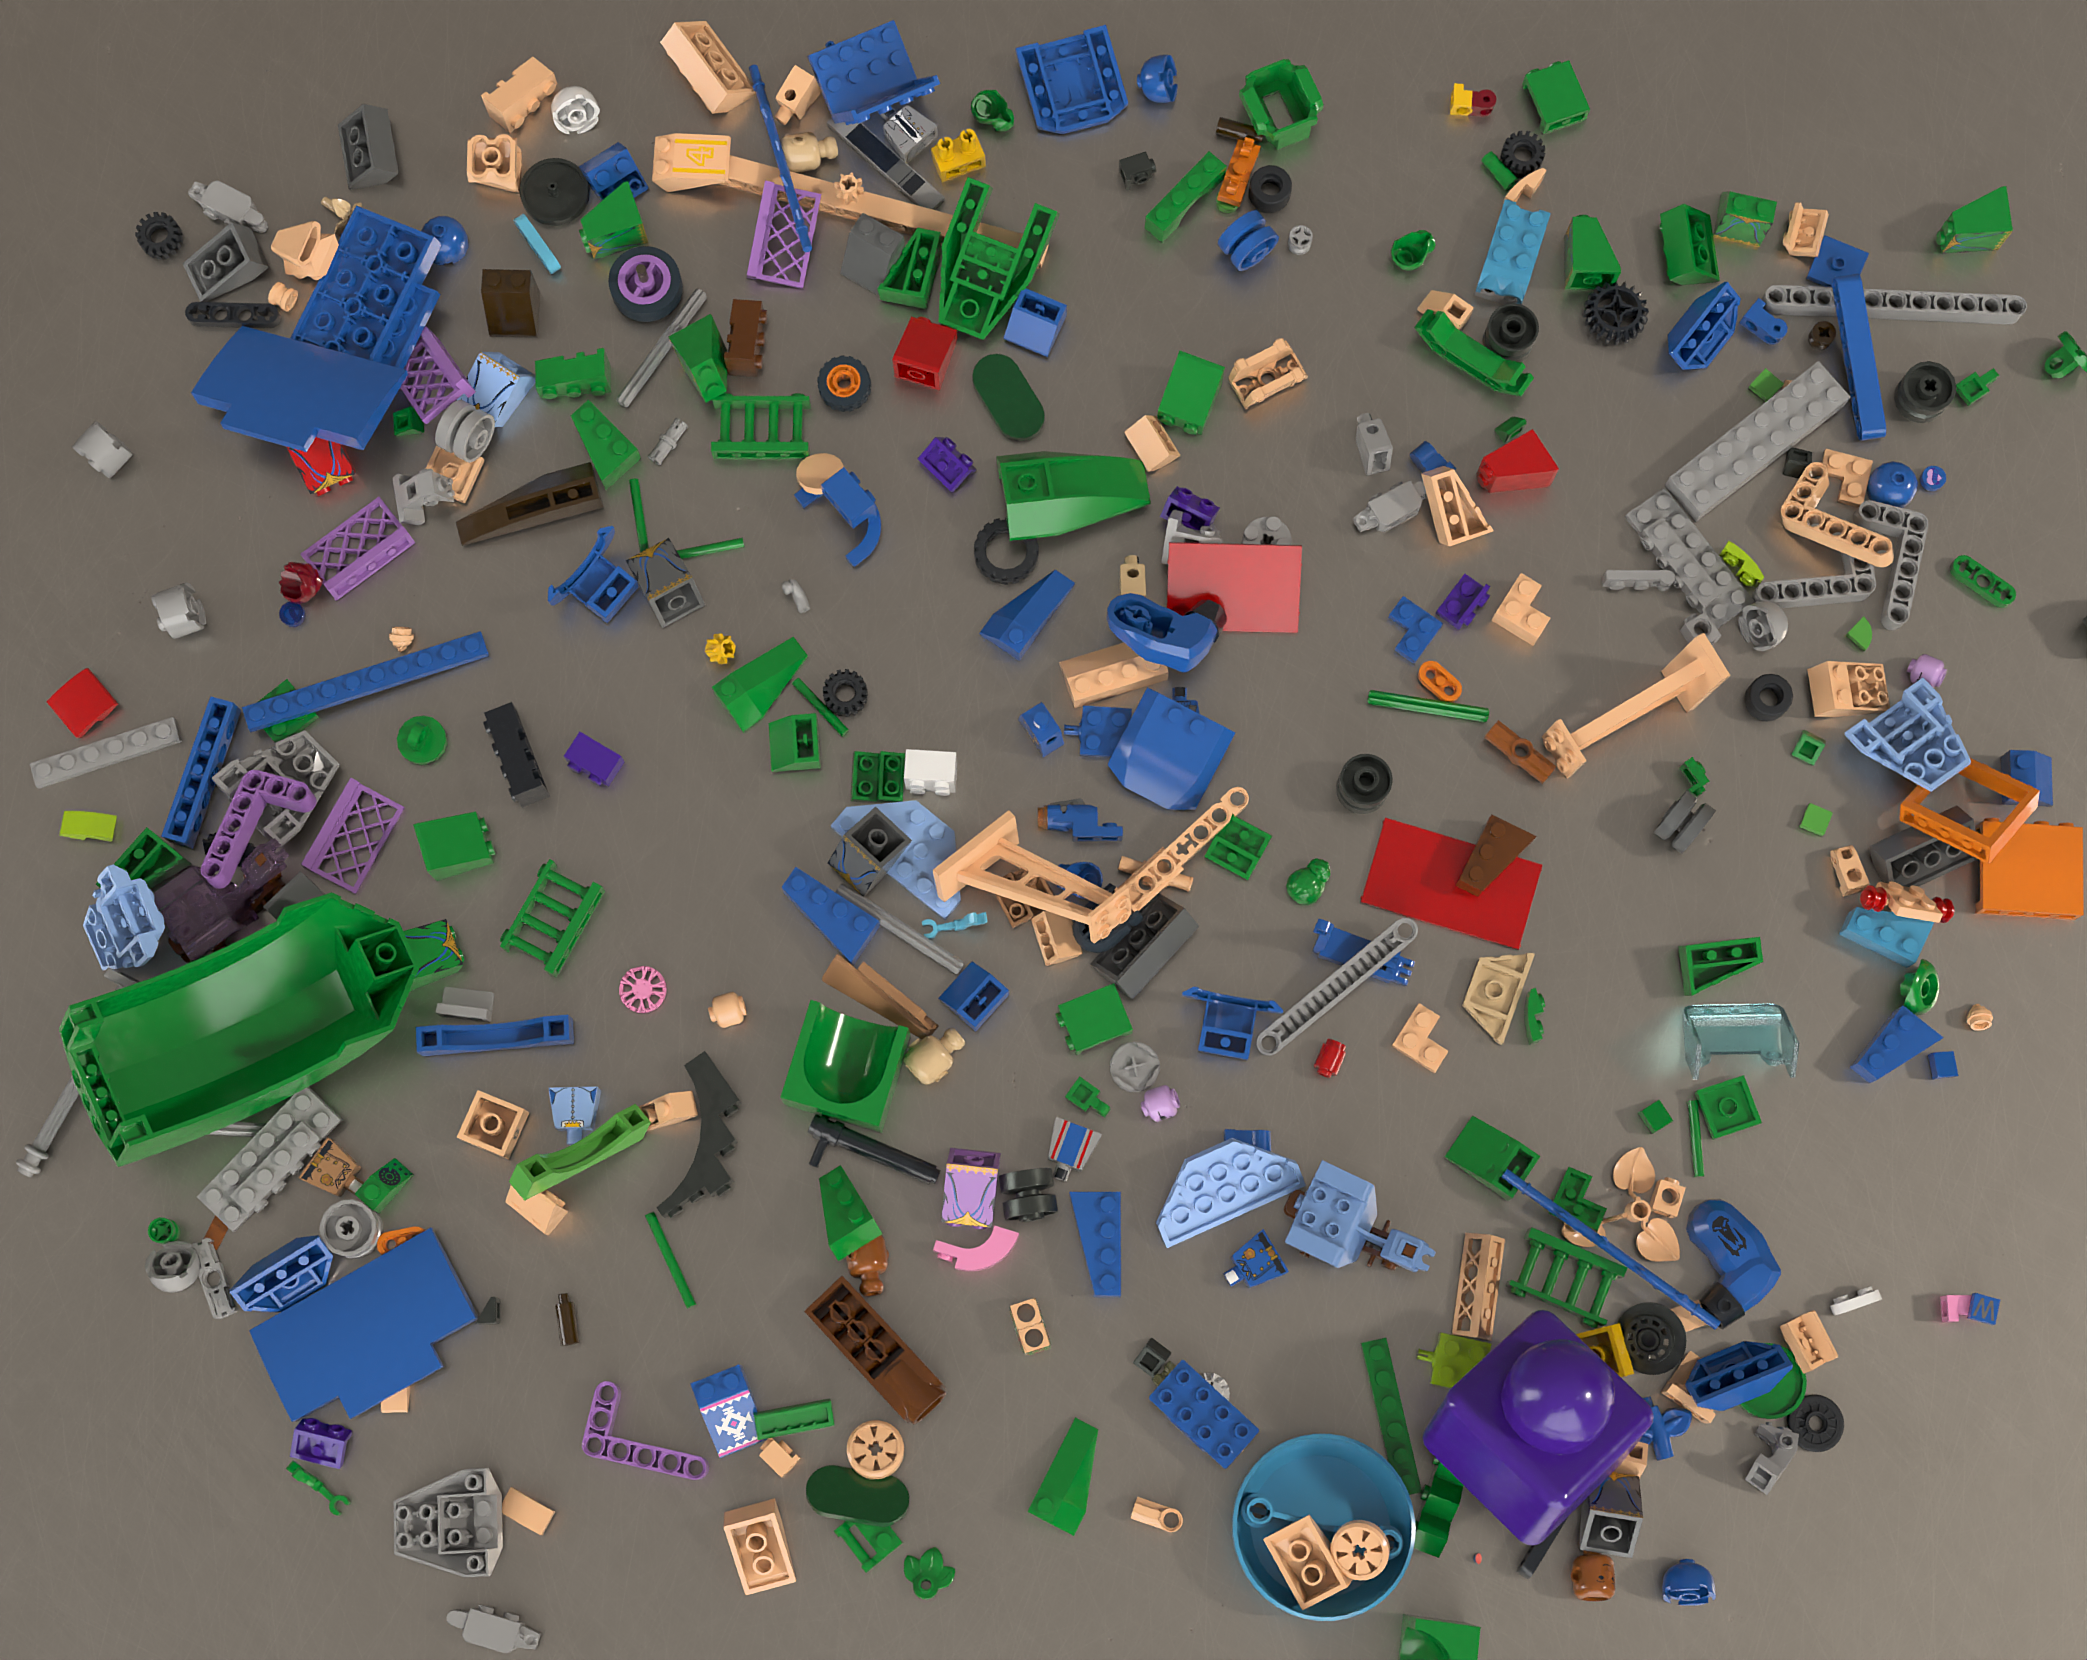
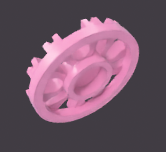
M639 966L630 969L620 981V998L624 1005L633 1012H652L663 1003L666 997V982L663 976L651 967ZM642 971L643 976L641 979H637L634 973ZM649 971L651 972V974L649 976V979L646 980L645 977L647 975V972ZM658 976L661 982L655 985L651 984L652 979ZM632 977L636 982L632 984L627 979ZM624 985H630L632 990L624 992ZM653 988H662V992L653 991ZM631 994L635 995L634 997L626 1001V997L630 996ZM652 995L660 997L656 1004H653L650 1000ZM636 999L641 1001L639 1008L632 1006ZM643 1000L648 1001L649 1008H645Z

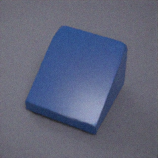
M1954 1051L1934 1052L1928 1055L1933 1080L1959 1076Z

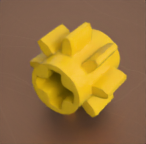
M722 633L713 634L714 639L706 640L705 652L710 657V662L727 664V658H734L736 645L730 640L731 636H723Z

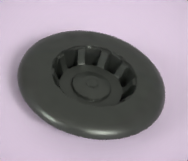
M1645 1302L1632 1306L1620 1317L1618 1323L1621 1325L1624 1342L1635 1371L1646 1375H1660L1672 1370L1681 1361L1686 1350V1332L1681 1320L1672 1310L1658 1303ZM1644 1319H1648L1647 1324H1644ZM1657 1321L1658 1323H1660V1325L1657 1326L1654 1324V1322ZM1663 1328H1665L1667 1335H1664ZM1665 1339L1669 1340L1668 1345H1665ZM1662 1349L1665 1351L1663 1355L1659 1353ZM1650 1355H1654L1656 1359H1651Z

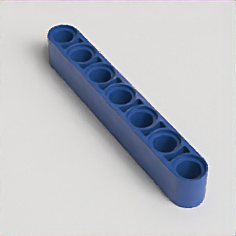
M1859 274L1834 277L1832 289L1857 437L1859 441L1883 438L1886 436V422L1862 279Z

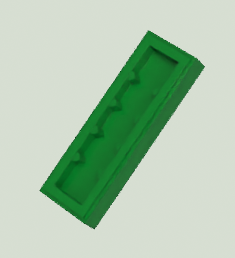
M830 1398L753 1413L757 1440L834 1426Z

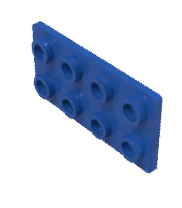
M1184 1360L1178 1363L1149 1396V1400L1166 1414V1417L1203 1452H1207L1224 1469L1228 1468L1259 1432V1429Z

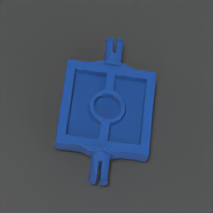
M1083 705L1082 719L1079 726L1064 724V735H1079L1081 743L1080 756L1111 757L1132 717V708Z

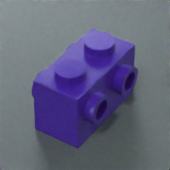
M1177 486L1169 495L1160 517L1168 520L1173 510L1182 511L1181 523L1187 528L1200 530L1202 526H1211L1214 523L1220 507L1216 506L1209 499H1202L1194 495L1187 488Z

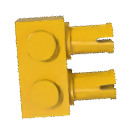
M966 129V133L963 130L954 140L944 137L943 141L941 138L931 148L932 160L941 182L986 167L985 154L976 133L972 129Z

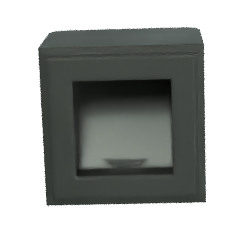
M1794 447L1790 448L1787 451L1783 475L1799 479L1805 468L1812 463V452Z
M490 1297L476 1324L490 1325L500 1323L499 1298Z
M1150 1338L1133 1363L1153 1378L1170 1357L1171 1352L1155 1339Z

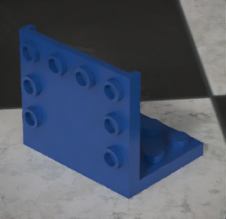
M894 20L807 56L834 124L845 122L846 125L864 122L871 118L869 114L876 111L879 114L892 110L891 105L897 102L900 105L909 103L914 100L913 97L925 96L934 92V86L940 84L937 75L917 79Z

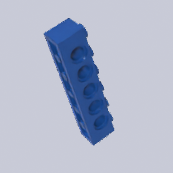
M210 696L161 835L169 843L190 849L194 848L216 785L212 777L222 768L242 711L233 702Z

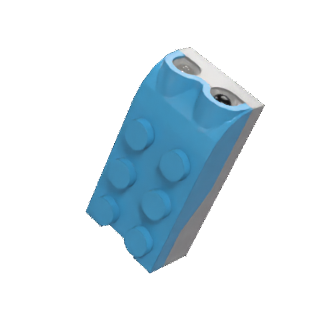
M1505 199L1475 290V296L1501 304L1517 303L1522 305L1551 213L1540 209L1539 212L1524 210L1516 205V202Z

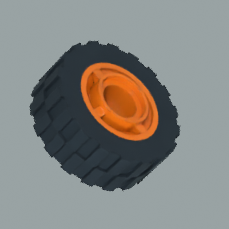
M842 355L837 358H831L820 369L817 378L819 393L825 404L831 406L833 410H840V412L854 411L853 409L860 408L863 403H866L867 397L871 393V379L866 366L852 356L845 357ZM842 380H849L851 382L846 388L838 386Z

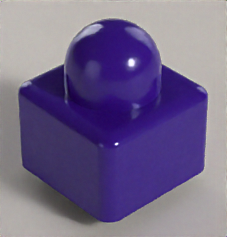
M1538 1310L1531 1313L1448 1391L1423 1432V1443L1428 1451L1518 1540L1527 1545H1537L1543 1542L1621 1465L1652 1425L1653 1411L1650 1405L1555 1314L1547 1310Z

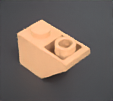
M1431 290L1417 310L1424 314L1427 309L1433 310L1434 315L1437 311H1443L1454 326L1461 331L1470 319L1474 307L1455 294Z
M693 1091L668 1093L639 1106L640 1110L651 1121L647 1131L680 1123L698 1115Z

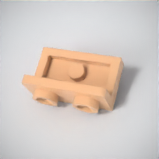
M1800 202L1795 203L1794 210H1791L1789 213L1788 232H1785L1783 236V245L1786 246L1789 255L1818 257L1829 215L1827 210L1803 209Z
M1815 1310L1795 1317L1779 1326L1803 1374L1838 1357Z

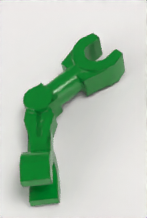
M294 1460L287 1466L286 1469L292 1473L291 1476L299 1482L306 1483L330 1501L329 1509L332 1514L336 1516L342 1514L336 1507L338 1501L341 1500L346 1505L351 1503L350 1499L345 1495L335 1496L324 1486V1482L320 1478L307 1472Z

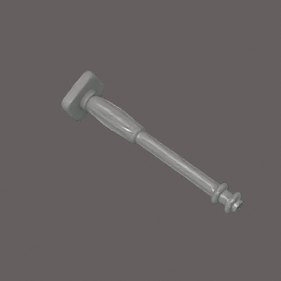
M110 967L104 973V977L118 984L115 990L140 982ZM72 1076L33 1144L25 1145V1149L28 1151L25 1158L16 1161L19 1166L17 1171L28 1177H32L33 1173H40L41 1170L38 1165L41 1159L49 1158V1154L46 1151L79 1095Z

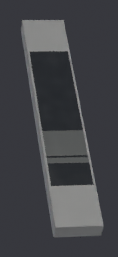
M832 118L827 121V126L915 205L936 210L945 201V197L865 125L862 123L846 125L845 122L834 124Z

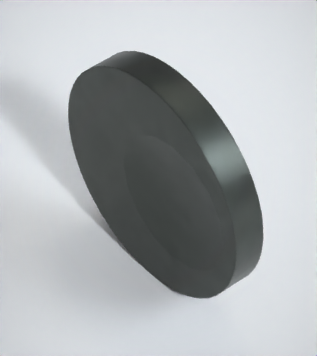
M548 158L535 163L526 171L520 183V198L526 212L534 220L545 225L557 226L575 220L585 210L589 201L590 190L587 179L576 164L566 159Z

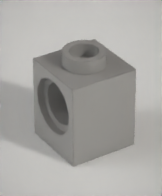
M1706 612L1699 616L1694 613L1683 621L1685 624L1680 630L1688 644L1698 636L1694 631V627H1700L1704 631L1711 645L1715 644L1722 636Z

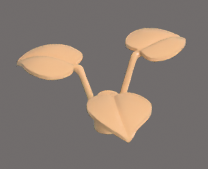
M1643 1147L1630 1150L1615 1164L1613 1181L1617 1188L1628 1189V1194L1634 1201L1626 1205L1624 1213L1603 1219L1597 1233L1601 1236H1606L1602 1224L1622 1218H1627L1631 1222L1641 1221V1228L1644 1231L1640 1232L1636 1238L1639 1253L1649 1261H1677L1680 1258V1249L1673 1228L1669 1223L1660 1218H1653L1648 1222V1217L1651 1213L1649 1204L1633 1193V1191L1639 1194L1645 1193L1652 1188L1655 1182L1653 1165ZM1564 1222L1561 1232L1567 1241L1580 1247L1596 1246V1244L1582 1234L1574 1232L1572 1227Z

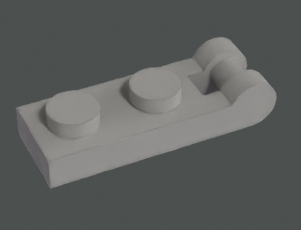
M1606 570L1602 577V587H1610L1612 590H1620L1624 587H1634L1636 590L1657 587L1660 591H1667L1675 581V574L1669 570Z

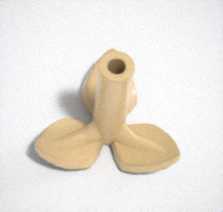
M324 197L321 201L324 207L336 213L342 219L334 229L335 235L343 233L355 207L359 206L362 208V203L360 202L355 203L350 208V203L343 199L333 198L331 200L328 197Z

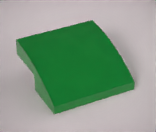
M1232 815L1230 822L1215 835L1204 857L1249 880L1272 835Z

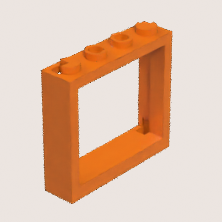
M1970 758L1971 764L1958 772V774L2019 802L1990 838L1920 805L1930 793L1929 790L1920 785H1917L1901 803L1899 821L1989 864L2038 807L2040 790Z

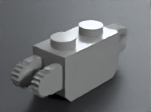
M218 180L211 182L209 186L194 182L188 192L189 196L204 209L203 213L213 220L218 218L224 221L226 226L234 222L249 227L255 232H260V234L266 232L267 228H269L267 221L264 220V216L258 213L251 197Z
M1410 480L1404 484L1403 482H1398L1390 488L1389 492L1383 495L1382 493H1377L1372 496L1366 509L1353 519L1358 530L1362 532L1376 527L1378 531L1386 532L1418 515L1422 501L1427 498L1423 480L1412 484Z
M479 1604L478 1608H470V1611L454 1609L447 1615V1622L451 1626L454 1625V1627L464 1629L462 1636L465 1642L502 1653L511 1652L517 1649V1647L536 1649L541 1633L524 1626L525 1622L518 1620L519 1615L504 1612L503 1616L493 1613L494 1608Z

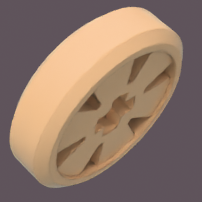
M872 1420L862 1423L851 1433L848 1439V1460L852 1468L865 1478L882 1479L888 1477L902 1463L904 1457L902 1437L894 1426L885 1421ZM874 1444H879V1448L882 1450L881 1453H877V1456H873L871 1450H869V1447H874Z
M1353 1520L1343 1524L1336 1531L1331 1542L1330 1553L1343 1575L1354 1580H1369L1379 1575L1385 1568L1389 1559L1390 1546L1385 1533L1377 1525L1365 1520ZM1356 1545H1359L1360 1548H1366L1363 1556L1359 1552H1354Z

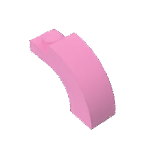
M994 1225L989 1239L979 1247L965 1249L936 1240L933 1251L938 1253L937 1258L949 1262H952L953 1258L957 1259L956 1270L980 1271L1002 1261L1015 1246L1019 1233Z

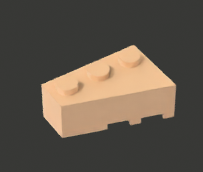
M531 57L512 72L514 76L507 82L499 81L496 85L498 88L491 94L485 92L481 95L489 117L509 133L519 128L523 124L525 117L530 112L537 110L540 102L546 96L551 95L557 85L554 73L534 57Z
M1442 466L1421 473L1439 543L1452 546L1493 532L1492 527L1482 516V512L1469 496V492L1454 469Z

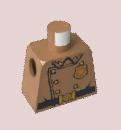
M328 1137L298 1177L339 1197L346 1190L355 1195L356 1191L364 1184L363 1181L356 1177L362 1167L336 1141Z

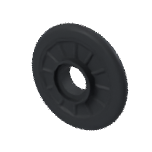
M1811 1394L1804 1396L1798 1408L1788 1415L1787 1426L1792 1432L1799 1434L1798 1445L1801 1448L1811 1452H1824L1833 1448L1840 1441L1844 1432V1418L1839 1407L1831 1399L1822 1395ZM1812 1416H1818L1822 1420V1427L1818 1431L1812 1430L1809 1425V1420Z

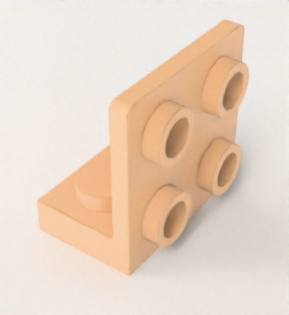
M1689 1351L1661 1393L1681 1408L1691 1411L1692 1416L1702 1423H1711L1716 1416L1713 1412L1714 1410L1697 1407L1685 1387V1383L1689 1379L1697 1360L1701 1359L1698 1355Z

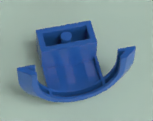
M843 467L821 484L823 494L808 493L802 488L794 496L800 505L805 508L815 499L825 495L853 529L868 518V530L864 539L856 548L845 555L848 562L855 567L866 559L877 546L881 534V519L875 504L876 499L868 489L864 490L859 486L861 482L852 471L848 473Z
M613 526L600 528L597 531L598 538L591 552L564 583L556 588L551 584L548 588V602L551 606L560 603L571 594L608 624L638 589V582L632 576L603 557L615 534Z
M1192 987L1182 992L1184 997L1207 1002L1198 1048L1199 1052L1248 1060L1256 1011L1283 1014V1009L1275 1001L1271 1000L1261 1001L1202 990L1199 987Z

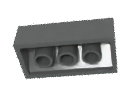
M1958 805L1939 813L1975 831L1974 819ZM1912 826L1870 845L1873 866L1881 881L1884 883L1892 881L1907 887L1911 885L1919 887L1977 860V858Z
M1160 893L1139 910L1143 920L1137 926H1131V931L1119 943L1108 951L1101 952L1090 964L1108 982L1114 983L1117 990L1132 1000L1199 927L1184 907Z

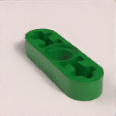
M1961 555L1951 563L1950 572L1953 577L1995 606L2005 608L2015 600L2016 591L2013 586L1971 557ZM1962 563L1966 565V570L1963 572L1959 570ZM1974 570L1977 571L1970 579L1969 576ZM1985 576L1989 580V586H1979L1977 577ZM1996 584L1997 587L1994 589V591L1992 593L1989 592V590H1991ZM2005 591L2007 593L2006 598L2001 600L2000 593Z

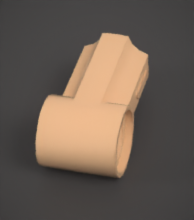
M1137 1496L1131 1519L1166 1530L1167 1532H1175L1181 1528L1183 1517L1178 1510ZM1169 1512H1174L1179 1518V1523L1174 1528H1169L1164 1524V1517Z

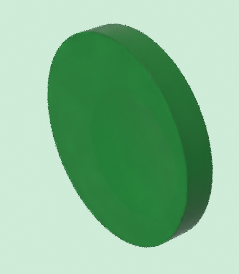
M1783 1346L1781 1347L1791 1361L1793 1368L1770 1392L1739 1404L1743 1410L1752 1416L1761 1419L1782 1418L1797 1409L1805 1396L1807 1387L1806 1373L1803 1374L1800 1366L1796 1363L1794 1354Z

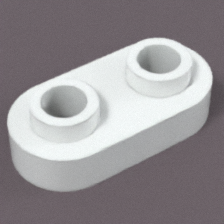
M1872 1286L1858 1290V1296L1849 1299L1847 1294L1833 1299L1834 1304L1830 1306L1833 1316L1881 1300L1882 1297L1879 1290L1873 1291Z

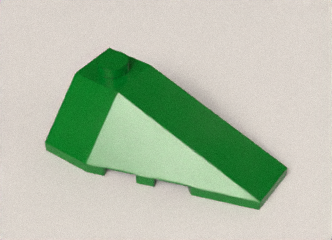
M792 637L733 671L712 686V690L744 733L765 717L770 706L781 695V691L789 680L794 677L808 658V655L797 640Z
M1076 1417L1028 1510L1029 1513L1073 1536L1086 1513L1098 1435L1097 1428Z

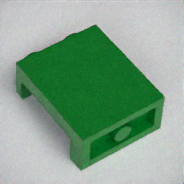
M1569 60L1562 63L1561 61L1554 62L1541 70L1538 68L1533 69L1525 75L1522 86L1524 89L1528 88L1540 115L1541 123L1539 127L1542 134L1587 119L1590 107Z
M1114 983L1058 1005L1059 1012L1055 1013L1060 1028L1065 1026L1068 1036L1064 1037L1070 1051H1075L1076 1055L1081 1054L1086 1049L1119 1036H1127L1133 1032Z

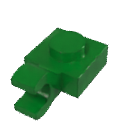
M1994 368L1981 377L1974 372L1956 384V392L1966 405L1970 406L1988 394L1990 390L1987 386L1996 381L1999 374Z
M1080 1076L1065 1096L1068 1101L1085 1113L1091 1107L1105 1118L1111 1110L1110 1106L1097 1098L1100 1090Z

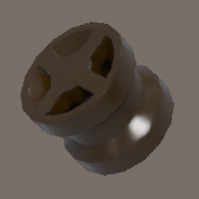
M1820 321L1815 324L1808 335L1810 346L1815 350L1827 349L1836 337V328L1828 321Z

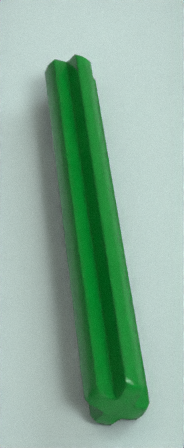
M1370 690L1367 698L1368 704L1480 722H1487L1489 718V709L1478 706Z

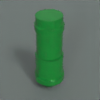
M1492 151L1482 158L1481 161L1484 166L1496 177V180L1503 186L1505 191L1512 189L1518 183L1519 179L1506 168Z

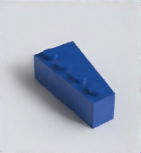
M797 867L794 868L782 886L784 894L813 923L820 933L827 938L832 946L854 966L880 928L879 920Z

